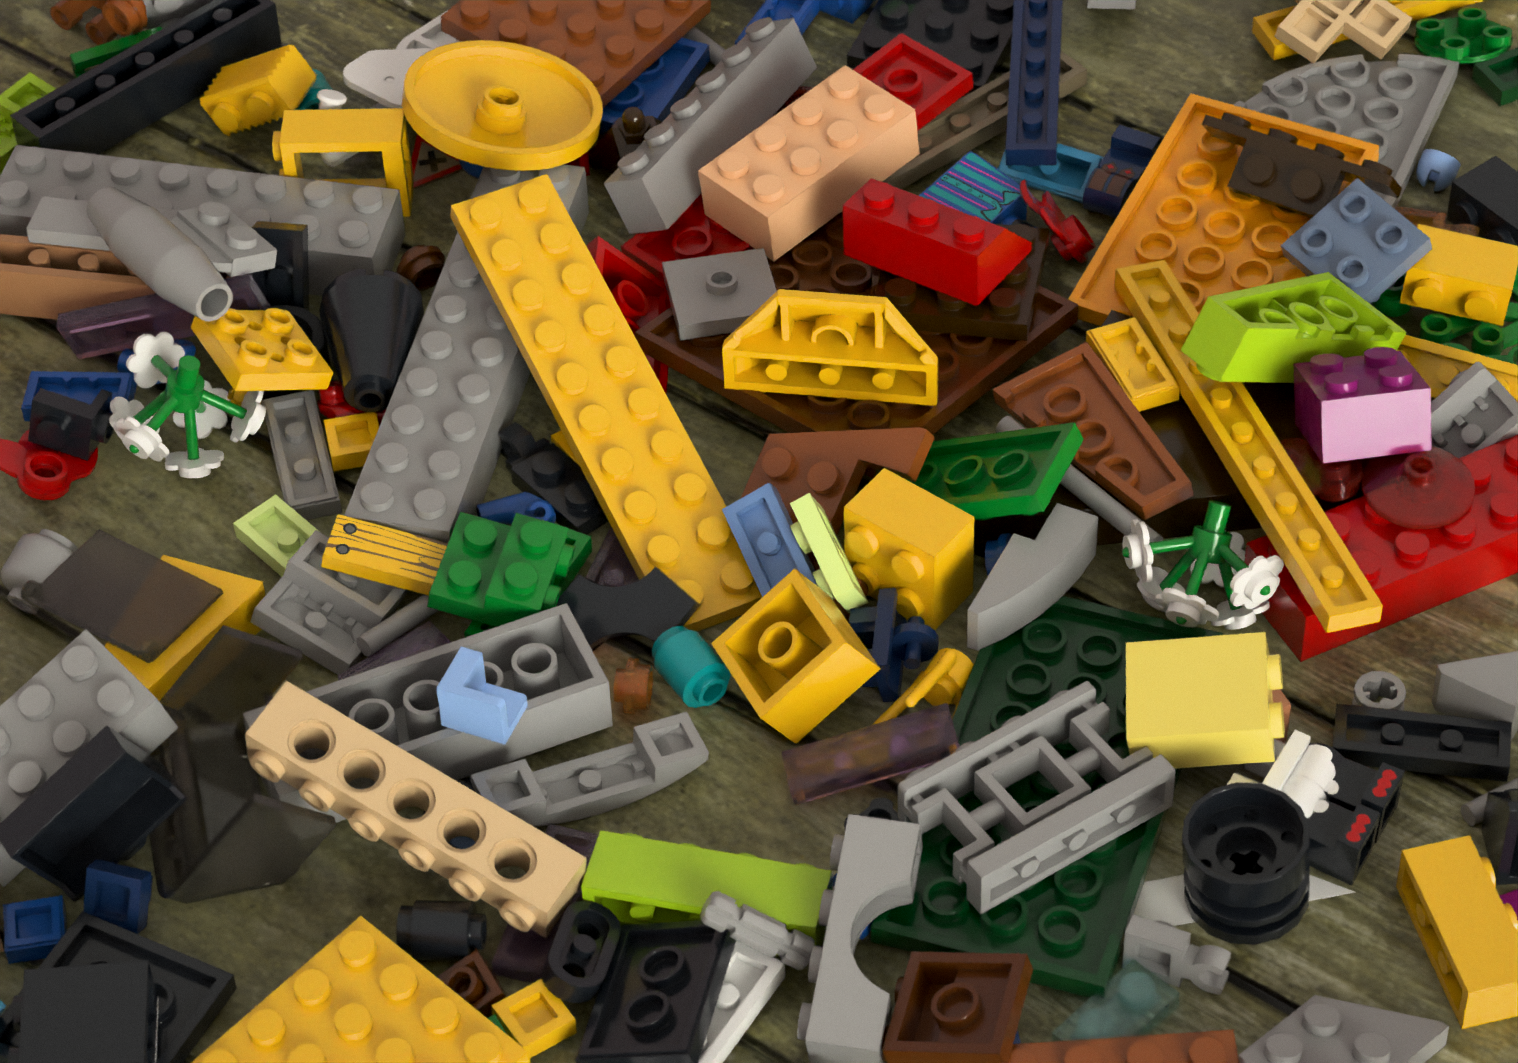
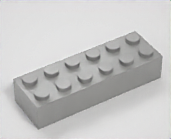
M567 603L306 691L308 694L440 772L457 780L613 726L609 681ZM461 646L483 653L486 683L523 693L527 696L528 706L505 745L441 725L436 687ZM267 705L243 713L246 731H248ZM312 748L303 751L300 756L313 760L324 756L326 752L321 749ZM260 775L288 839L346 820V818L331 809L327 812L315 809L301 797L299 790L281 779L278 782H272ZM361 777L354 779L349 785L356 789H366L373 786L376 782L372 779Z

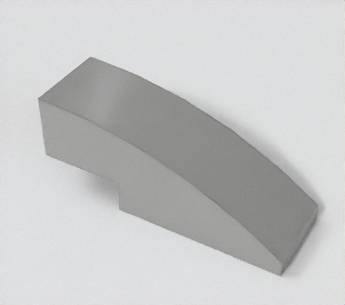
M1056 503L1035 540L1015 533L1012 535L968 608V648L978 651L1006 638L1035 620L1072 587L1096 555L1098 516Z

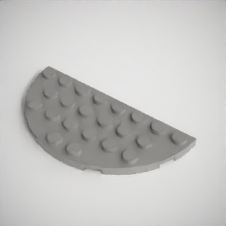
M1363 54L1331 58L1307 64L1264 82L1260 93L1248 99L1245 103L1239 100L1234 105L1379 145L1378 163L1393 170L1391 176L1402 187L1399 198L1377 191L1374 192L1396 209L1455 83L1459 62L1412 54H1398L1397 61L1366 62Z

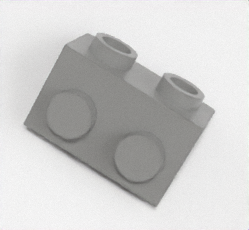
M1481 362L1474 363L1468 370L1457 374L1451 380L1449 387L1431 402L1432 450L1415 452L1416 455L1430 470L1518 435V401Z

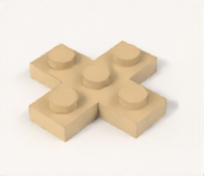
M1293 0L1298 4L1278 26L1275 38L1310 62L1315 63L1342 33L1379 59H1382L1408 30L1412 17L1386 0Z

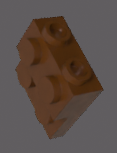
M911 952L905 975L900 976L896 982V1005L890 1025H886L884 1028L882 1039L883 1061L886 1063H1008L1033 972L1028 955L1020 953Z

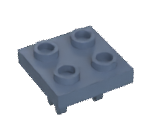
M1357 178L1281 244L1283 256L1306 276L1329 272L1371 304L1378 301L1386 289H1391L1403 274L1431 251L1432 245L1430 238Z

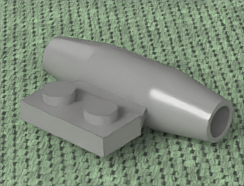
M104 187L92 195L87 204L88 218L113 255L161 298L203 321L219 319L229 310L232 304V290L219 272H225L228 276L235 277L275 268L277 249L222 202H205L199 207L177 211V216L171 220H168L152 206L115 187Z

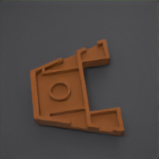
M921 427L769 434L741 498L765 484L771 483L777 488L792 522L795 523L798 520L790 503L810 493L825 510L837 536L844 521V506L854 498L866 468L869 467L879 471L886 468L902 478L916 482L935 437L927 429ZM813 551L808 553L815 571L820 569ZM857 578L866 596L869 591L868 585L863 580ZM833 599L849 623L850 613L836 599Z

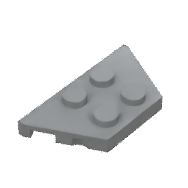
M1314 995L1240 1053L1239 1063H1425L1447 1044L1449 1026L1441 1021Z

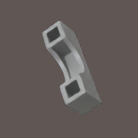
M848 814L845 834L834 835L830 854V870L837 871L834 890L824 889L819 912V925L827 926L823 947L814 945L812 948L808 970V981L816 983L812 1003H802L797 1027V1039L805 1040L809 1062L884 1063L882 1059V1039L884 1028L886 1025H890L892 1018L890 994L865 977L854 960V954L861 934L876 917L892 908L913 903L923 848L920 824Z

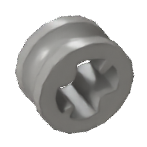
M1384 671L1368 672L1356 681L1352 705L1404 711L1405 685L1398 677ZM1379 696L1385 697L1379 703L1372 702Z

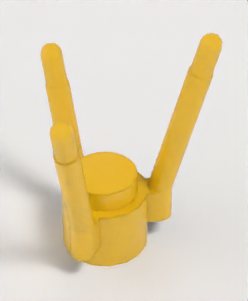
M940 649L926 669L919 673L913 684L854 743V750L857 752L863 751L907 707L915 706L923 697L927 702L936 707H947L950 704H955V714L974 666L969 657L956 649Z

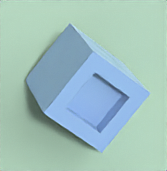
M462 646L436 687L442 726L504 745L507 743L528 706L525 694L486 683L483 653Z

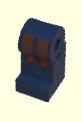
M1119 125L1111 136L1110 149L1099 163L1098 168H1095L1088 179L1083 194V208L1116 219L1158 149L1161 137Z

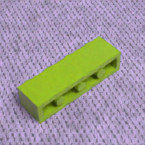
M600 830L581 889L583 901L596 902L608 908L615 914L620 922V926L701 920L700 914L707 898L712 892L719 891L735 899L737 907L740 908L741 905L745 904L786 924L785 929L788 932L796 929L812 937L816 946H822L827 926L819 925L820 904L824 889L832 890V871L816 868L806 863L791 864L758 858L748 853L734 854L701 848L691 843L677 844L643 838L634 833L619 834Z

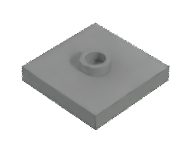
M764 248L662 262L663 278L680 340L733 333L777 291Z

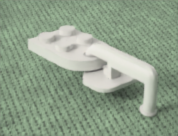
M441 14L402 39L396 49L368 51L350 62L343 70L344 83L349 88L379 102L370 109L402 108L405 75L413 62L437 47L461 41L441 31V16L443 15ZM324 89L320 90L317 94V98L320 100L319 110L342 109V105L347 101L343 93L335 90ZM320 152V155L325 164L336 167L359 152Z

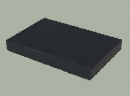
M701 920L621 925V934L594 1003L575 1058L576 1063H698L736 940L730 937L731 933L728 932L729 930L725 929L721 933L705 925Z

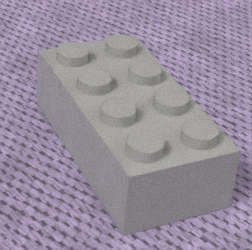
M87 629L0 706V823L106 725L148 754H151L178 729V726L158 699ZM0 842V884L5 887L26 867L12 859Z

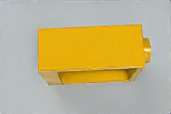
M402 108L284 110L281 131H274L272 138L274 160L282 161L283 168L279 171V176L304 178L300 153L382 151L385 178L313 180L399 189L403 217H411L414 178L406 118Z

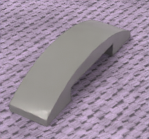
M686 711L633 727L632 743L533 772L526 759L471 774V784L476 793L532 826L552 825L599 815L645 798L678 781L709 760V751Z

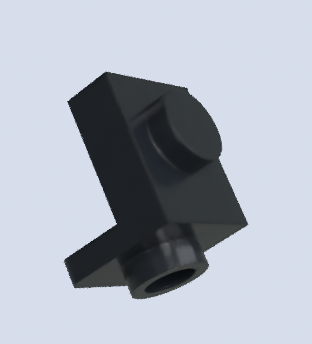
M41 388L32 400L28 441L88 461L99 443L107 444L113 434L114 428L109 423V417L113 414L110 412L112 392L101 389L90 405Z

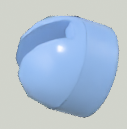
M1425 149L1417 164V179L1423 187L1430 180L1436 182L1434 191L1444 190L1451 186L1452 181L1455 180L1461 164L1449 154L1434 149Z

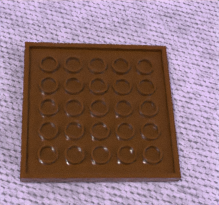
M843 211L773 262L767 257L776 290L786 289L874 296L881 273L879 268L844 255ZM1039 285L1027 341L915 330L938 357V402L935 406L724 389L722 346L724 340L731 333L680 340L671 307L637 330L635 338L645 354L789 433L921 427L927 429L933 435L1078 321V304ZM868 467L864 474L873 479L880 471Z

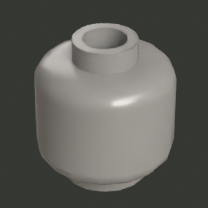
M42 529L39 534H24L18 540L0 570V579L3 585L10 591L7 596L8 601L20 610L30 614H36L39 608L45 610L59 609L67 600L83 572L81 561L77 557L79 553L77 546L61 534L48 529Z

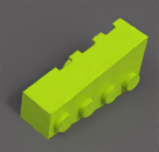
M1326 272L1208 296L1181 351L1197 363L1196 367L1200 373L1219 382L1294 383L1293 364L1310 362L1311 357L1319 354H1337L1343 358L1364 355L1366 350L1375 347H1388L1397 351L1407 332L1331 273Z

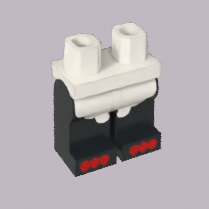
M1294 730L1287 743L1274 739L1275 762L1245 764L1244 769L1265 778L1262 783L1236 772L1232 775L1227 785L1237 782L1260 783L1285 792L1302 808L1309 823L1310 866L1352 886L1370 855L1374 843H1377L1397 808L1405 771L1384 762L1378 771L1344 758L1336 749L1326 744L1310 743L1311 736Z

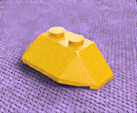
M778 289L723 342L724 389L931 406L937 405L938 357L887 297Z

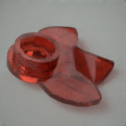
M1300 438L1280 440L1281 445L1314 496L1318 495L1323 500L1335 502L1346 500L1358 492L1363 478V467L1359 459L1322 463L1306 440Z

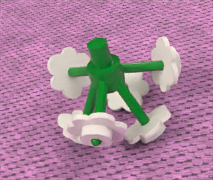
M160 332L156 337L152 334L139 336L133 344L135 354L128 357L126 361V367L134 373V381L138 386L150 388L159 380L162 383H166L165 390L145 407L138 400L129 402L127 399L119 396L110 402V409L113 414L109 417V423L125 447L142 459L150 457L160 462L165 458V469L170 471L179 470V475L183 478H201L209 475L211 469L221 466L220 461L224 460L223 451H205L202 448H198V439L208 437L213 428H223L228 422L225 412L234 415L231 422V429L233 430L230 440L235 443L239 440L244 441L249 434L254 435L261 424H263L266 407L260 404L264 391H248L243 398L241 406L232 403L231 400L227 399L228 392L225 389H213L210 382L203 379L199 374V359L190 355L185 356L184 349L179 344L174 343L173 336L168 332ZM173 411H175L173 421L176 426L185 427L186 452L170 453L169 449L161 443L162 439L158 434L160 426Z
M1210 500L1203 526L1195 525L1192 536L1149 543V533L1145 522H1139L1138 519H1134L1130 523L1131 533L1123 537L1122 555L1129 569L1135 568V572L1140 579L1137 587L1143 598L1153 608L1164 611L1166 617L1176 624L1196 627L1198 624H1206L1207 621H1211L1213 626L1224 625V628L1227 630L1242 629L1256 622L1255 614L1270 608L1268 599L1275 593L1280 583L1278 575L1283 569L1284 562L1277 555L1270 556L1267 559L1264 556H1257L1251 561L1249 566L1244 562L1245 550L1242 549L1244 547V538L1237 532L1228 533L1225 531L1231 505ZM1188 549L1169 574L1159 567L1151 566L1153 564V554ZM1191 565V576L1185 590L1176 582ZM1214 580L1217 586L1225 588L1228 600L1218 604L1217 608L1207 605L1203 598L1196 596L1201 583L1207 584Z

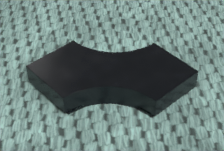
M657 567L642 579L618 587L602 586L579 574L559 597L557 606L567 603L592 651H595L606 641L624 635L643 636L655 642L666 630L675 626H684L701 605Z

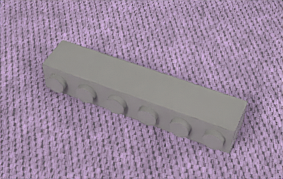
M766 17L750 24L745 30L746 35L736 45L726 49L721 54L722 60L711 71L703 74L696 80V87L687 97L680 99L671 106V113L664 121L645 133V140L634 152L625 155L617 163L619 168L603 184L629 234L668 230L701 194L698 170L768 121L816 70L817 66L794 18L773 21L772 18Z

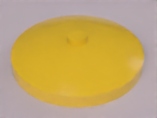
M463 41L447 44L428 51L409 67L405 75L402 93L403 113L413 130L426 142L457 159L501 170L530 171L561 166L581 157L596 142L603 114L600 94L593 83L577 68L547 52L521 44L502 41Z

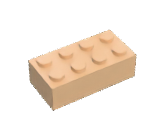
M844 65L698 170L705 215L748 243L754 249L764 248L766 257L774 262L843 211V204L868 180L872 178L883 182L920 154L916 111L908 104Z

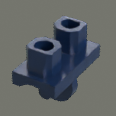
M896 588L879 589L877 606L850 609L849 624L864 645L873 644V648L867 650L880 667V670L861 687L878 686L883 703L895 702L900 697L903 666L908 669L919 668L921 662L929 661L935 656L939 646L938 634L934 629L924 624L923 618L912 616L908 619L907 623L906 618L897 612L898 594Z

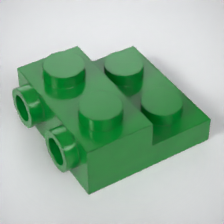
M460 511L430 589L427 607L495 627L556 607L561 587L554 585L557 575L567 578L576 547L567 544L569 528L519 513L515 514L512 525L509 526Z

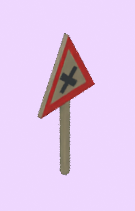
M417 134L411 158L414 178L413 190L464 170L457 158L438 150Z

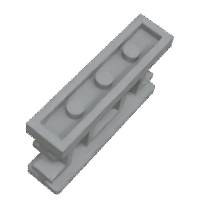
M1089 681L1071 690L1058 692L1047 703L1023 716L1010 718L1001 728L975 742L964 743L946 758L927 768H919L913 771L898 785V818L900 821L920 824L921 834L943 823L964 846V848L953 853V876L959 883L966 882L967 900L980 914L1173 806L1176 769L1162 754L1153 758V753L1146 746L1124 759L1120 758L1101 738V735L1109 731L1110 708L1104 702L1096 703V689ZM1069 738V742L1078 753L1064 759L1053 746ZM1039 770L1060 794L1026 813L1005 788ZM1096 770L1108 784L1091 793V787L1082 777ZM974 790V794L984 805L968 813L957 799ZM1001 823L1013 837L994 847V841L985 831Z

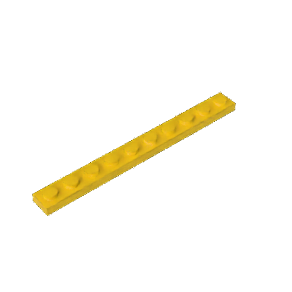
M1160 260L1117 268L1114 286L1179 384L1180 394L1326 633L1380 622L1383 604L1242 382H1219L1204 376L1197 369V363L1181 351L1199 313L1166 261Z

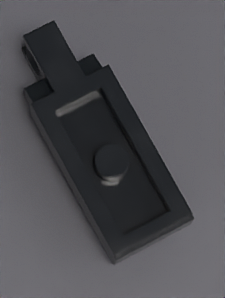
M517 422L499 431L502 443L500 451L507 459L505 460L506 468L512 474V483L522 492H528L548 501L555 510V522L557 524L588 535L608 522L581 467L554 443L551 444L546 438L536 442L532 434Z

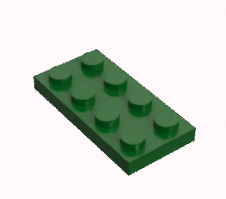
M1072 422L933 441L916 482L908 481L974 516V520L984 521L993 517L1018 514L1033 515L1045 511L1084 438L1076 423Z

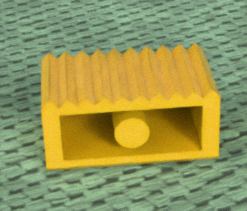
M287 45L221 67V72L217 73V78L213 79V84L208 85L209 90L204 91V96L200 97V105L222 133L230 136L232 133L237 134L238 131L244 132L246 128L250 130L252 126L257 128L259 124L264 125L266 122L278 121L280 117L283 118L284 110H296L316 81L317 75L294 45Z

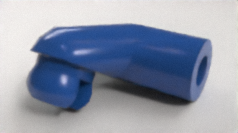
M528 492L476 505L478 517L502 524L512 525L516 513L554 524L556 520V513L552 505L548 501Z

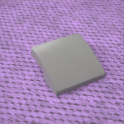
M315 530L288 561L282 578L255 607L250 622L345 679L364 655L358 648L356 639L393 615L408 590L322 568V557L329 537Z

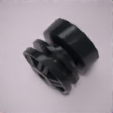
M1237 782L1218 787L1194 802L1184 819L1182 833L1184 898L1192 919L1209 935L1233 944L1257 945L1278 939L1296 927L1309 907L1310 826L1302 808L1285 792L1260 783Z

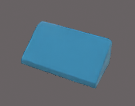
M1057 143L1056 165H1039L1034 167L1006 165L1005 150L998 169L1018 184L1026 179L1028 187L1044 192L1048 190L1050 194L1082 203L1088 179L1095 168H1098L1099 163L1104 157Z

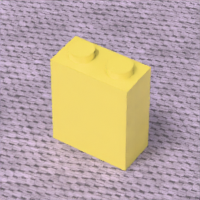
M1266 632L1126 643V740L1130 755L1146 746L1153 753V758L1162 754L1175 769L1275 762L1274 738H1284L1285 727L1282 702L1273 703L1272 690L1283 689V676L1280 654H1269Z

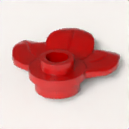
M1026 179L1022 180L1019 186L1021 197L1032 211L1041 216L1054 233L1050 236V239L1061 256L1066 261L1074 257L1081 264L1088 260L1087 253L1096 248V245L1083 224L1073 214L1066 218L1048 190L1042 194V201L1037 200L1029 191Z
M29 429L22 435L18 443L0 439V470L16 478L19 488L25 494L39 500H55L64 496L69 491L71 482L87 477L93 472L98 459V448L95 449L87 461L29 442Z

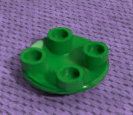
M1473 7L1459 10L1457 17L1440 20L1435 18L1419 20L1416 23L1414 38L1415 47L1423 55L1457 61L1459 63H1477L1492 59L1501 53L1507 52L1513 42L1512 30L1509 27L1487 20V12L1485 10Z

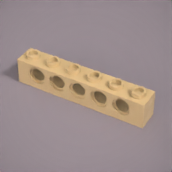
M285 681L245 733L248 760L252 768L259 775L272 782H278L281 779L299 790L301 797L317 810L327 812L329 809L348 819L350 826L362 837L374 842L379 839L398 849L400 856L412 867L420 871H428L430 868L448 879L450 886L462 897L474 902L479 899L498 909L501 917L508 924L520 931L528 932L532 929L546 938L581 888L586 871V857L288 681ZM312 748L321 749L326 752L324 756L313 760L300 756L303 751ZM361 777L369 778L376 782L373 786L366 789H356L349 785L351 781ZM407 807H418L426 812L416 819H407L398 814ZM459 836L469 837L476 842L473 846L466 849H457L448 844L451 839ZM507 866H517L522 868L526 874L518 879H507L502 877L498 871Z

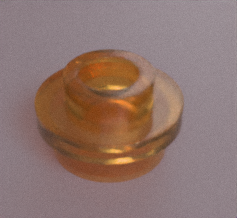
M628 658L626 669H616L614 702L623 703L625 714L634 715L636 709L649 710L653 693V666L640 664L639 658Z

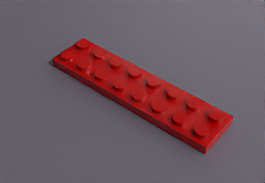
M900 33L853 69L914 108L916 111L917 131L974 88L972 72L903 33ZM702 193L668 230L637 233L620 246L622 253L663 282L662 262L746 251L753 248L705 215Z

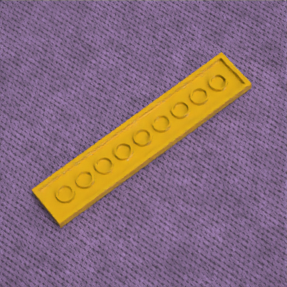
M548 174L451 205L450 218L638 579H642L657 567L701 604L684 624V627L688 630L698 632L743 615L762 598V595L722 511L727 506Z

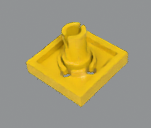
M229 308L222 317L215 321H203L194 316L190 328L232 386L227 395V399L231 400L232 403L241 406L243 398L248 391L328 389L334 372L288 310L279 308L236 310Z

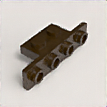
M1223 113L1221 119L1205 115L1202 122L1203 127L1213 137L1243 147L1228 184L1229 189L1235 193L1309 218L1316 215L1338 195L1343 180L1352 183L1358 178L1371 190L1395 198H1399L1402 187L1391 176L1393 170L1378 162L1364 159L1360 166L1345 161V154L1332 147L1316 144L1314 150L1297 145L1298 139L1295 136L1278 129L1270 128L1267 135L1251 130L1252 124L1249 121L1229 113Z

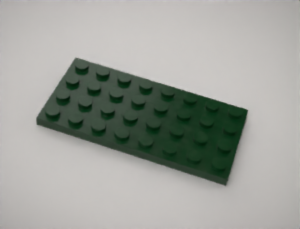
M1062 596L1032 622L1006 638L980 649L936 762L953 754L964 743L975 742L1001 728L1010 718L1023 716L1047 703L1058 692L1071 690L1086 681H1089L1096 689V703L1104 702L1110 708L1109 731L1101 735V738L1121 759H1124L1130 755L1126 740V643L1224 635V633L1200 627L1181 626L1169 620ZM1069 738L1053 746L1064 759L1078 753L1069 742ZM1177 768L1175 771L1174 791L1182 768ZM1039 770L1005 788L1026 813L1060 794ZM1096 770L1082 777L1091 787V793L1108 784ZM974 790L957 799L968 813L984 805L976 797ZM1168 809L982 914L967 900L966 882L959 883L953 876V853L964 848V846L941 823L921 834L923 848L913 903L892 908L876 917L871 926V942L909 952L1027 954L1033 967L1030 983L1104 1001L1124 944L1125 931L1134 914ZM1001 823L985 831L994 841V847L1013 837Z

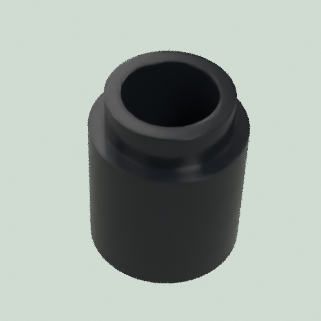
M416 900L413 906H401L399 909L396 928L397 945L406 953L412 954L415 960L460 961L476 949H485L487 941L486 914L477 913L474 901Z

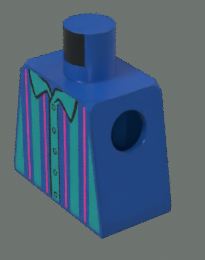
M969 151L919 195L963 213L979 217L990 223L1005 225L1024 224L1036 227L1026 221L1027 204L1021 197L1020 184L972 151Z

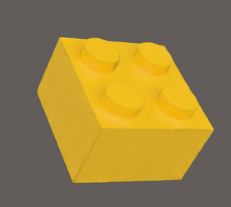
M886 468L880 471L844 506V552L856 578L863 580L868 585L869 591L866 596H871L878 600L879 589L896 588L898 594L897 612L905 617L906 620L912 616H919L924 619L925 625L936 630L973 592L974 516Z
M795 568L711 643L760 719L795 744L880 670V667L832 598Z

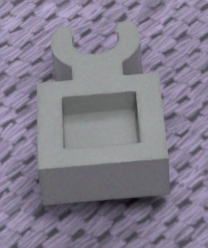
M1133 914L1125 931L1122 969L1177 987L1181 986L1185 978L1191 980L1195 986L1203 991L1221 994L1229 977V971L1226 970V967L1231 958V952L1215 945L1199 947L1190 944L1191 933L1177 929L1164 921H1152Z

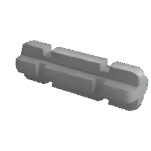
M719 891L712 892L707 898L700 914L701 921L705 925L721 933L727 929L731 933V938L772 958L778 954L781 957L780 962L796 970H803L810 962L812 948L815 945L812 937L796 929L788 932L785 929L786 924L745 904L739 908L735 904V899Z

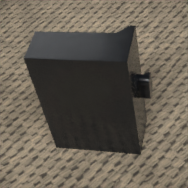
M106 725L0 823V842L12 859L61 888L71 900L76 902L85 894L86 867L96 859L116 864L121 860H129L146 844L147 836L188 798L161 762Z

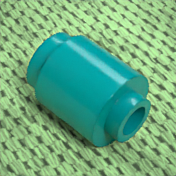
M675 626L666 630L657 638L652 647L655 669L687 706L692 708L709 706L723 697L727 690L731 673L718 654L698 632L688 630L684 626Z

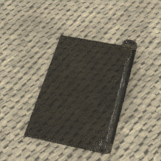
M100 529L42 583L29 580L21 590L23 600L82 630L87 629L92 635L147 663L156 660L223 594L222 589Z

